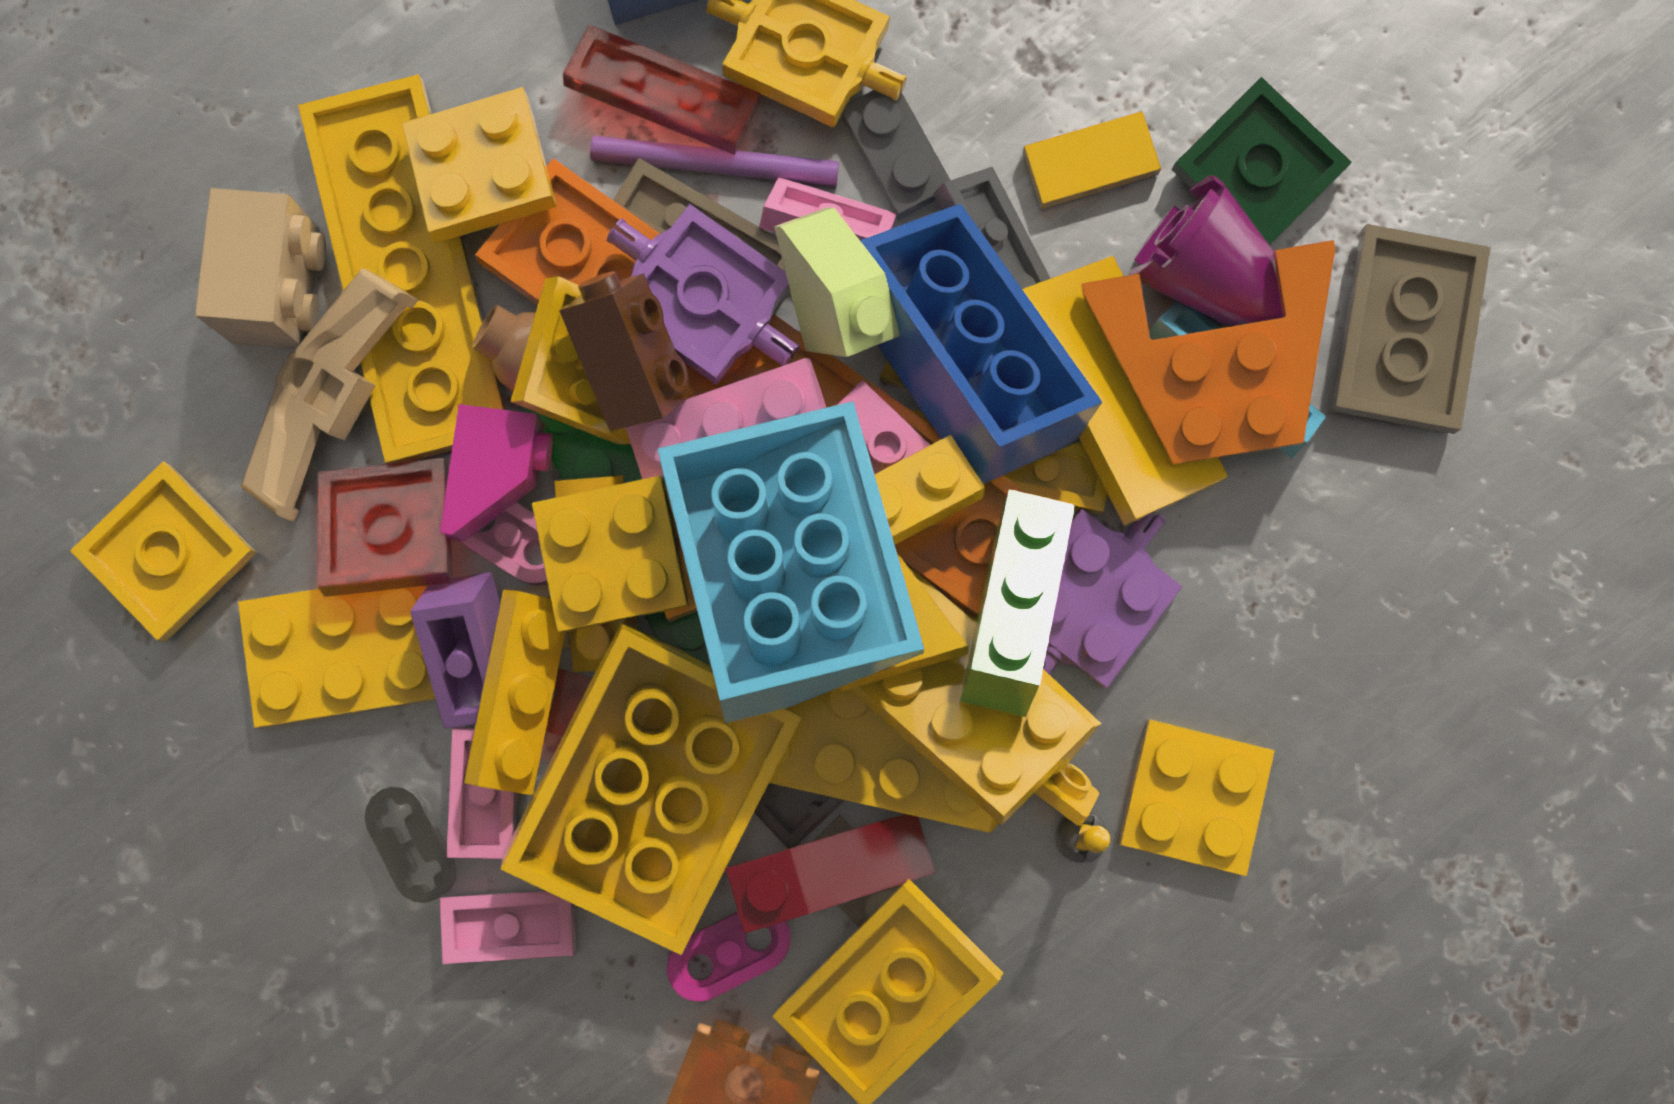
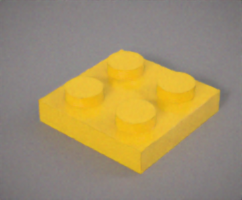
M523 87L402 123L427 230L435 243L557 207L530 101Z
M164 461L70 550L157 641L166 642L257 554L175 468Z
M662 476L532 503L557 632L562 633L690 606L666 487Z
M1151 719L1146 720L1117 844L1247 876L1275 750Z

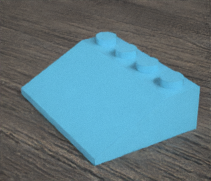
M854 401L657 449L725 723L792 707L924 653V646Z

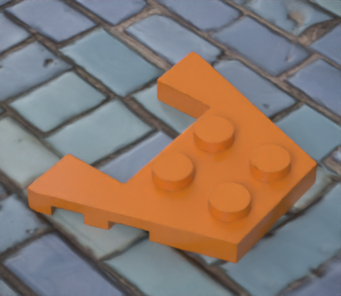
M1334 240L1278 249L1273 252L1283 318L1152 340L1149 336L1139 274L1081 284L1084 300L1095 316L1110 349L1122 367L1137 400L1172 465L1304 443L1336 250Z

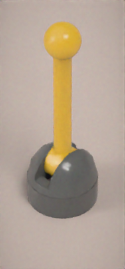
M1092 813L1085 820L1091 822V826L1086 824L1078 826L1065 816L1057 824L1054 835L1055 844L1059 852L1068 860L1077 863L1091 862L1097 859L1109 847L1110 835L1102 820ZM1075 849L1085 851V854L1077 853L1074 851Z

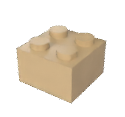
M210 188L195 316L232 344L296 349L318 322L319 301L317 295L312 294L315 270L321 271L325 263V236L323 233H319L318 226L289 194Z

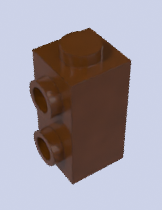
M615 271L593 277L578 286L581 296L559 310L610 431L662 419L693 394L688 383L686 365L675 351L664 324L662 306L658 298L651 292L644 273L618 280Z

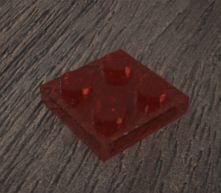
M444 458L318 472V588L324 597L452 583L451 540L440 534L449 467Z

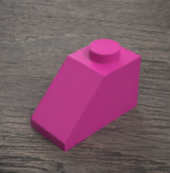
M459 404L440 534L450 540L464 542L537 487L539 471L548 472L553 451L552 433H544L545 423L537 414Z

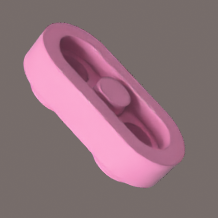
M517 502L495 518V524L490 530L486 532L478 531L466 541H459L526 584L535 586L548 584L544 563L531 565L527 559L529 548L534 544L540 543L534 513Z

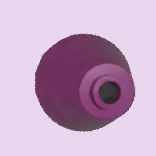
M1214 175L1207 176L1188 191L1197 200L1191 206L1186 205L1181 209L1174 205L1152 231L1134 259L1140 266L1130 269L1129 274H1139L1141 284L1228 327L1283 318L1273 260V249L1225 184Z

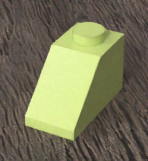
M827 207L774 226L805 351L848 357L900 336L885 272L835 208Z

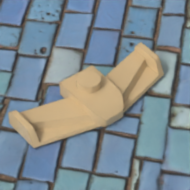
M365 268L358 272L295 350L290 351L275 378L276 385L241 483L243 490L277 516L296 521L299 511L295 508V504L320 431L322 430L331 436L345 441L376 386L354 370L406 307L413 308L419 301L418 299Z

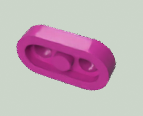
M738 912L692 934L682 955L671 951L668 957L667 976L672 988L685 999L707 1001L776 967L787 955L791 944V931L788 922L785 921L766 927L771 933V943L764 949H755L749 945L747 933L744 934ZM703 954L711 959L713 971L710 976L697 978L690 972L689 961L694 955Z

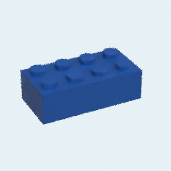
M961 203L860 240L885 272L900 334L896 338L878 344V347L941 439L949 435L953 437L983 484L1076 443L1102 404V401Z

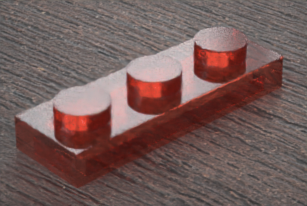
M588 24L563 71L564 87L733 155L736 154L759 106L760 93L590 24Z

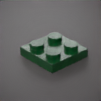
M1260 77L1175 162L1171 170L1190 188H1193L1207 176H1216L1225 184L1271 246L1349 167L1352 161L1265 79Z

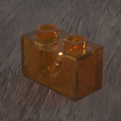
M715 1018L712 1027L700 1023L695 1030L666 1104H810L819 1082L820 1071L809 1067L812 1060L811 1056L780 1043L775 1044L772 1052L748 1042L751 1036L750 1031L728 1021ZM741 1065H750L758 1069L765 1080L764 1090L753 1098L737 1096L731 1090L728 1083V1075L734 1068Z

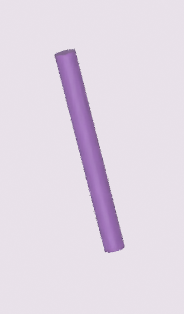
M592 136L590 146L591 161L635 165L638 158L657 168L777 180L780 177L793 182L837 186L839 161Z

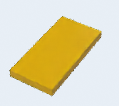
M1110 256L1022 290L1102 401V404L1079 439L1124 526L1216 485L1228 478V475L1219 458L1177 465L1171 464L1137 400L1131 384L1110 349L1104 333L1082 295V283L1124 276L1114 256ZM1147 321L1148 330L1150 331L1151 327Z

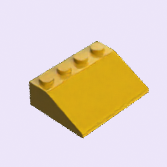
M621 621L504 852L500 869L682 955L802 716L788 708L725 723L711 666Z

